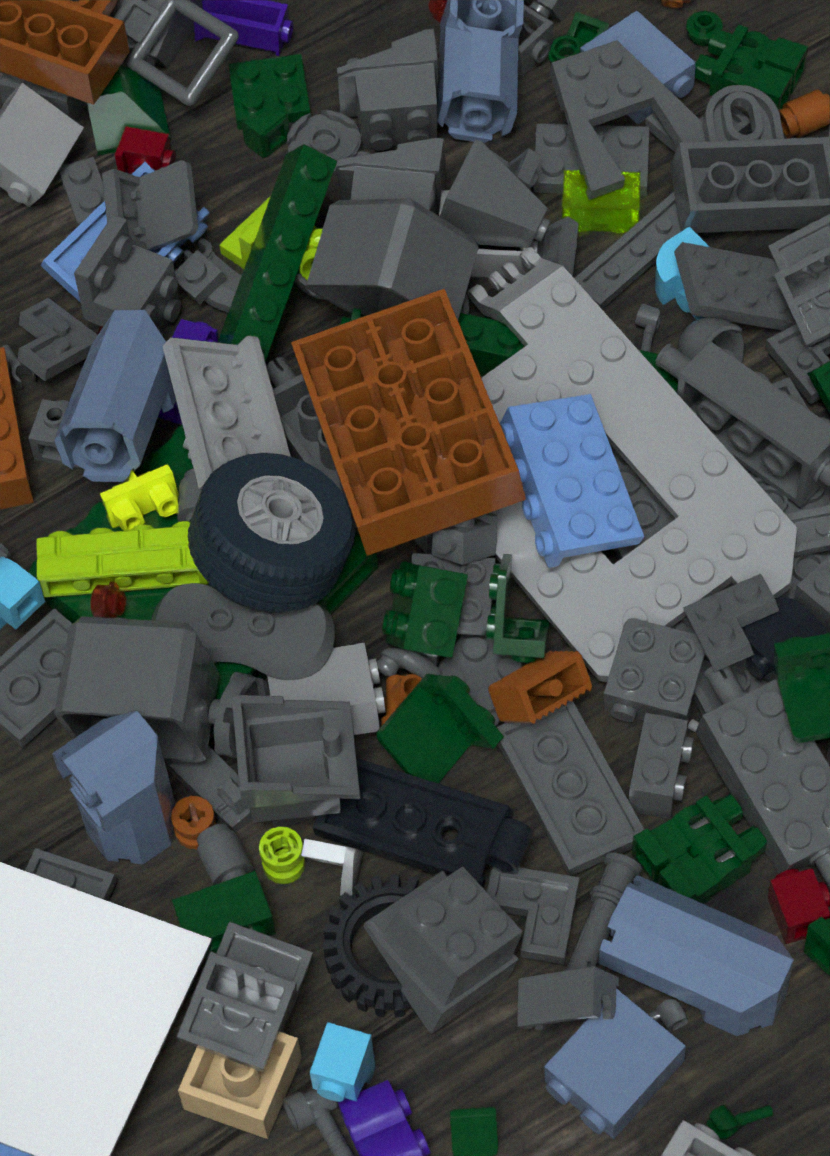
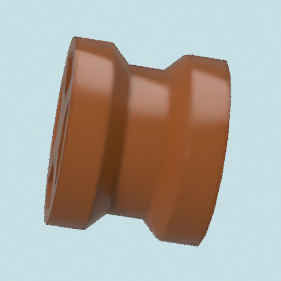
M200 796L182 798L172 809L171 820L176 839L182 846L188 849H197L199 846L197 843L199 834L205 829L217 825L212 805Z

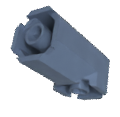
M447 0L440 23L437 122L442 127L445 123L449 127V134L454 139L473 142L477 139L485 143L493 140V133L502 130L501 136L511 132L517 115L518 38L524 20V0Z
M114 310L90 347L54 439L62 463L72 470L75 464L83 468V476L92 482H124L129 477L133 468L135 470L142 462L160 409L162 408L163 413L174 407L176 401L162 347L166 341L146 310Z
M138 711L105 718L52 753L62 778L64 779L70 774L72 775L69 778L72 785L70 791L76 799L87 835L107 861L119 862V858L128 859L134 864H144L172 844L173 824L171 813L175 806L172 788L158 736Z
M637 875L633 880V884L629 883L626 886L611 916L607 928L611 929L610 935L613 936V940L610 942L603 939L599 949V964L699 1008L704 1022L735 1036L749 1033V1029L758 1026L764 1028L773 1025L787 995L794 961L779 938Z

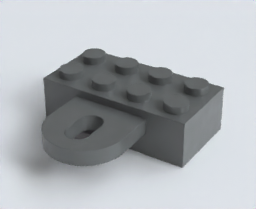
M732 85L716 92L708 102L703 115L705 141L679 142L670 164L680 231L688 227L695 233L802 229L811 222H815L830 214L829 137L784 139L781 118L775 103L765 93L750 86ZM740 106L747 110L751 123V134L744 135L735 130L731 107Z

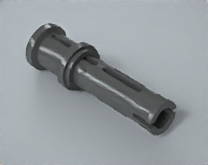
M609 852L605 855L603 863L606 867L599 884L593 886L590 892L593 904L567 968L564 971L591 966L596 967L603 939H608L611 931L610 928H607L611 916L626 886L633 882L634 877L641 874L642 866L634 859L614 852Z

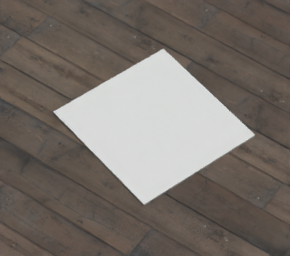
M0 862V1143L32 1156H111L210 947L212 939Z

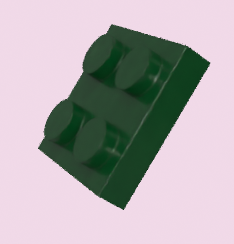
M301 54L228 64L238 130L242 129V122L244 120L270 113L285 111L288 114V123L296 122L302 116L310 114Z

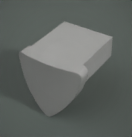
M304 839L301 856L308 860L343 866L340 896L345 891L350 896L354 894L353 886L358 882L364 852L355 848Z

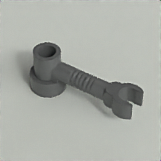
M315 1089L304 1094L298 1091L282 1099L286 1115L297 1132L312 1125L317 1126L333 1156H354L330 1111L337 1108L336 1101L320 1096Z

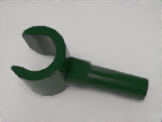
M721 1105L710 1113V1119L707 1120L706 1124L718 1135L719 1139L726 1140L734 1135L740 1127L773 1116V1110L770 1105L744 1113L741 1112L734 1116L726 1105Z

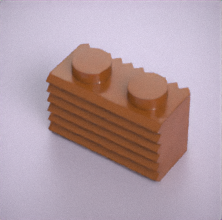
M549 651L545 654L544 658H537L536 661L526 664L489 686L488 691L499 721L504 723L535 724L536 720L542 719V716L547 717L548 713H554V710L560 709L561 705L566 706L567 702L573 701V698H579V695H585V691H591L592 683L582 655L578 651Z

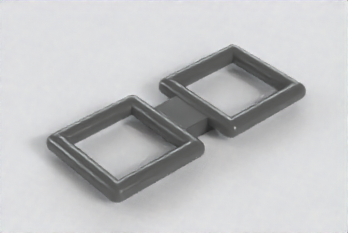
M125 0L114 17L124 21L127 36L137 42L126 59L127 67L187 106H192L197 102L239 38V34L235 29L189 0H165L159 11L143 0ZM176 11H179L221 38L188 88L144 60Z

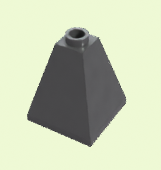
M475 139L445 199L440 217L473 237L477 245L529 248L534 239L541 242L551 221L544 218L547 207L483 142Z

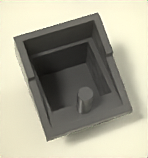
M426 29L391 42L392 48L362 59H349L347 65L337 68L340 113L348 117L358 116L363 149L386 150L401 143L437 138L438 59L434 29Z
M443 138L398 144L397 150L374 154L359 151L356 157L339 159L336 164L341 200L410 198L434 214L439 215L442 190H447L448 186Z
M232 696L240 794L243 809H250L254 823L340 813V798L360 799L350 702L284 700L283 696Z
M461 867L448 877L441 871L366 921L363 926L401 983L402 993L431 1034L509 979L519 960L514 952L523 932L464 867Z

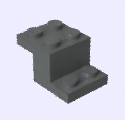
M113 214L74 272L83 317L87 321L104 327L114 310H146L163 336V332L169 322H174L177 319L182 305L179 300L178 279L175 277L173 260L132 244L127 220Z
M829 214L768 245L780 270L774 276L808 346H812L830 337Z
M229 922L217 954L214 952L209 954L178 1032L177 1040L264 1072L279 1032L284 1033L313 958V952Z

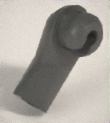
M389 647L380 653L382 657L377 661L378 671L386 677L396 675L399 668L408 670L421 678L426 674L439 675L441 672L439 667L419 652L402 648Z

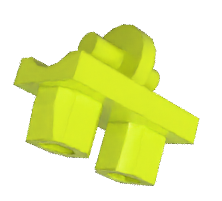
M168 464L136 476L134 471L131 470L125 482L100 493L112 528L120 526L123 531H129L134 526L143 525L145 523L143 515L157 510L159 516L168 517L178 512L179 494L173 472Z

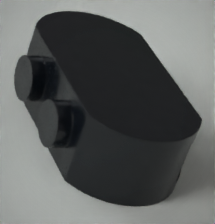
M775 598L779 609L778 612L745 626V635L754 655L746 658L745 662L751 673L758 679L765 678L768 682L776 679L774 674V643L784 642L792 637L806 638L830 632L798 600Z

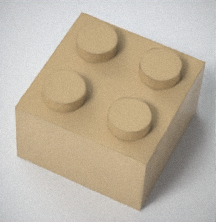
M279 1032L264 1072L196 1048L178 1089L184 1110L268 1139L283 1104L282 1099L286 1097L302 1058L298 1038Z

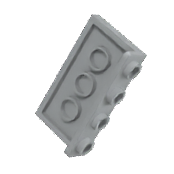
M247 336L238 345L170 338L162 346L199 489H202L204 483L215 469L235 458L256 453L290 456L284 427L279 416L274 390L271 386L265 357L258 337Z

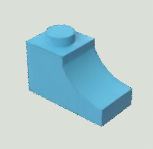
M327 1022L310 1070L312 1087L317 1090L320 1096L332 1101L341 1102L344 1098L357 1101L362 1086L365 1082L371 1083L376 1068L372 1037L370 1034Z

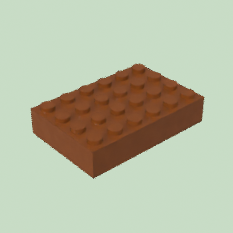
M445 288L291 342L367 556L526 500L518 467Z

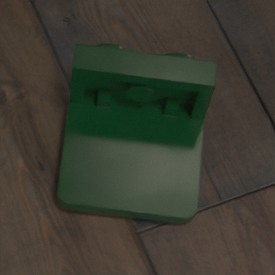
M503 554L501 564H494L493 574L490 575L489 599H496V605L492 604L491 615H488L486 640L494 641L493 654L511 655V659L518 662H534L536 657L544 658L550 622L540 619L508 617L512 554Z
M402 561L400 568L394 569L390 581V593L394 594L392 609L386 610L382 623V633L387 635L386 642L406 650L452 658L468 574Z
M830 632L806 638L792 637L784 642L774 643V674L792 739L795 742L804 743L830 738Z
M426 674L377 732V740L406 774L439 783L470 745L494 749L504 736L494 725V716L484 707L477 705L469 695L471 690L462 679L454 675L443 676Z

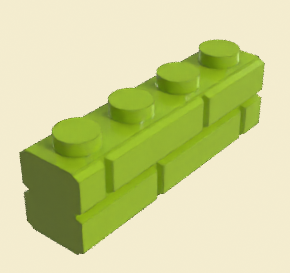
M181 521L167 528L137 525L129 531L116 532L108 528H96L89 534L72 535L65 531H56L49 534L48 537L37 538V580L40 582L44 597L170 588L190 583L208 585L209 583L197 569L188 546L190 522Z

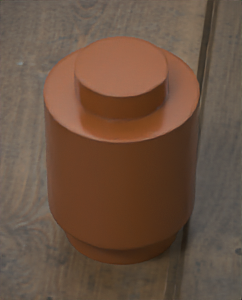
M815 89L783 104V109L778 111L784 136L786 138L794 136L801 138L829 125L830 96L827 93L822 94L820 90Z

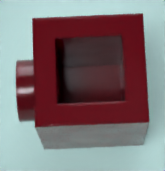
M813 868L804 871L789 869L779 873L774 879L770 880L767 898L785 945L806 939L808 925L820 917H823L825 920L830 918L828 909L830 907V894L828 888L823 881L818 883Z

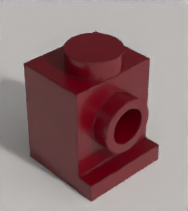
M126 126L115 153L117 170L132 174L144 162L155 171L175 163L176 152L171 149L169 134Z

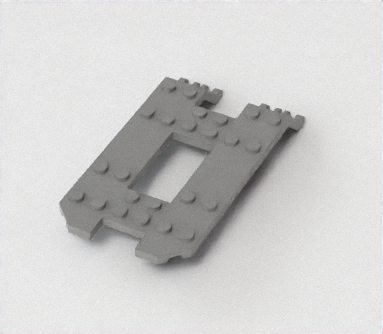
M529 247L520 253L522 263L526 268L530 269L525 275L520 274L515 265L509 262L501 268L512 284L507 283L497 271L489 275L490 284L496 291H499L494 297L488 296L485 289L478 284L467 291L469 298L482 314L506 324L525 346L481 378L499 423L507 408L511 406L591 394L609 443L675 517V520L615 564H612L602 551L564 557L559 566L549 568L544 556H540L537 552L535 545L536 534L531 520H527L523 513L522 501L490 512L498 515L496 555H494L496 559L501 563L503 554H512V578L573 651H578L582 655L584 664L598 681L607 682L624 624L628 619L635 618L671 628L686 617L683 607L721 591L730 583L736 585L758 574H762L774 598H779L791 589L797 527L564 266L541 258L532 247Z

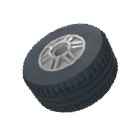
M248 454L223 463L210 474L208 480L204 483L190 521L188 546L197 569L207 582L224 597L244 607L258 611L280 613L306 608L317 603L330 593L343 570L353 546L355 523L344 494L318 468L300 459L283 454Z

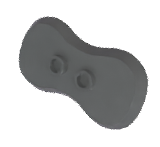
M199 583L183 584L170 590L159 601L151 618L152 621L165 620L189 623L199 636L213 663H239L254 668L267 676L281 680L303 679L320 671L331 654L335 639L333 618L324 607L317 603L303 609L280 613L258 611L241 606L224 597L213 587Z

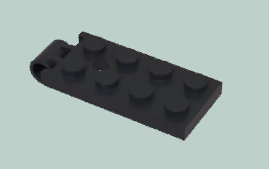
M356 758L360 799L340 798V813L318 815L312 827L316 836L430 873L438 874L443 871L448 877L461 867H464L482 888L485 883L482 873L486 864L502 873H517L533 836V831L529 826L521 821L512 819L514 813L508 805ZM447 829H455L458 832L457 837L453 840L443 839L442 834Z

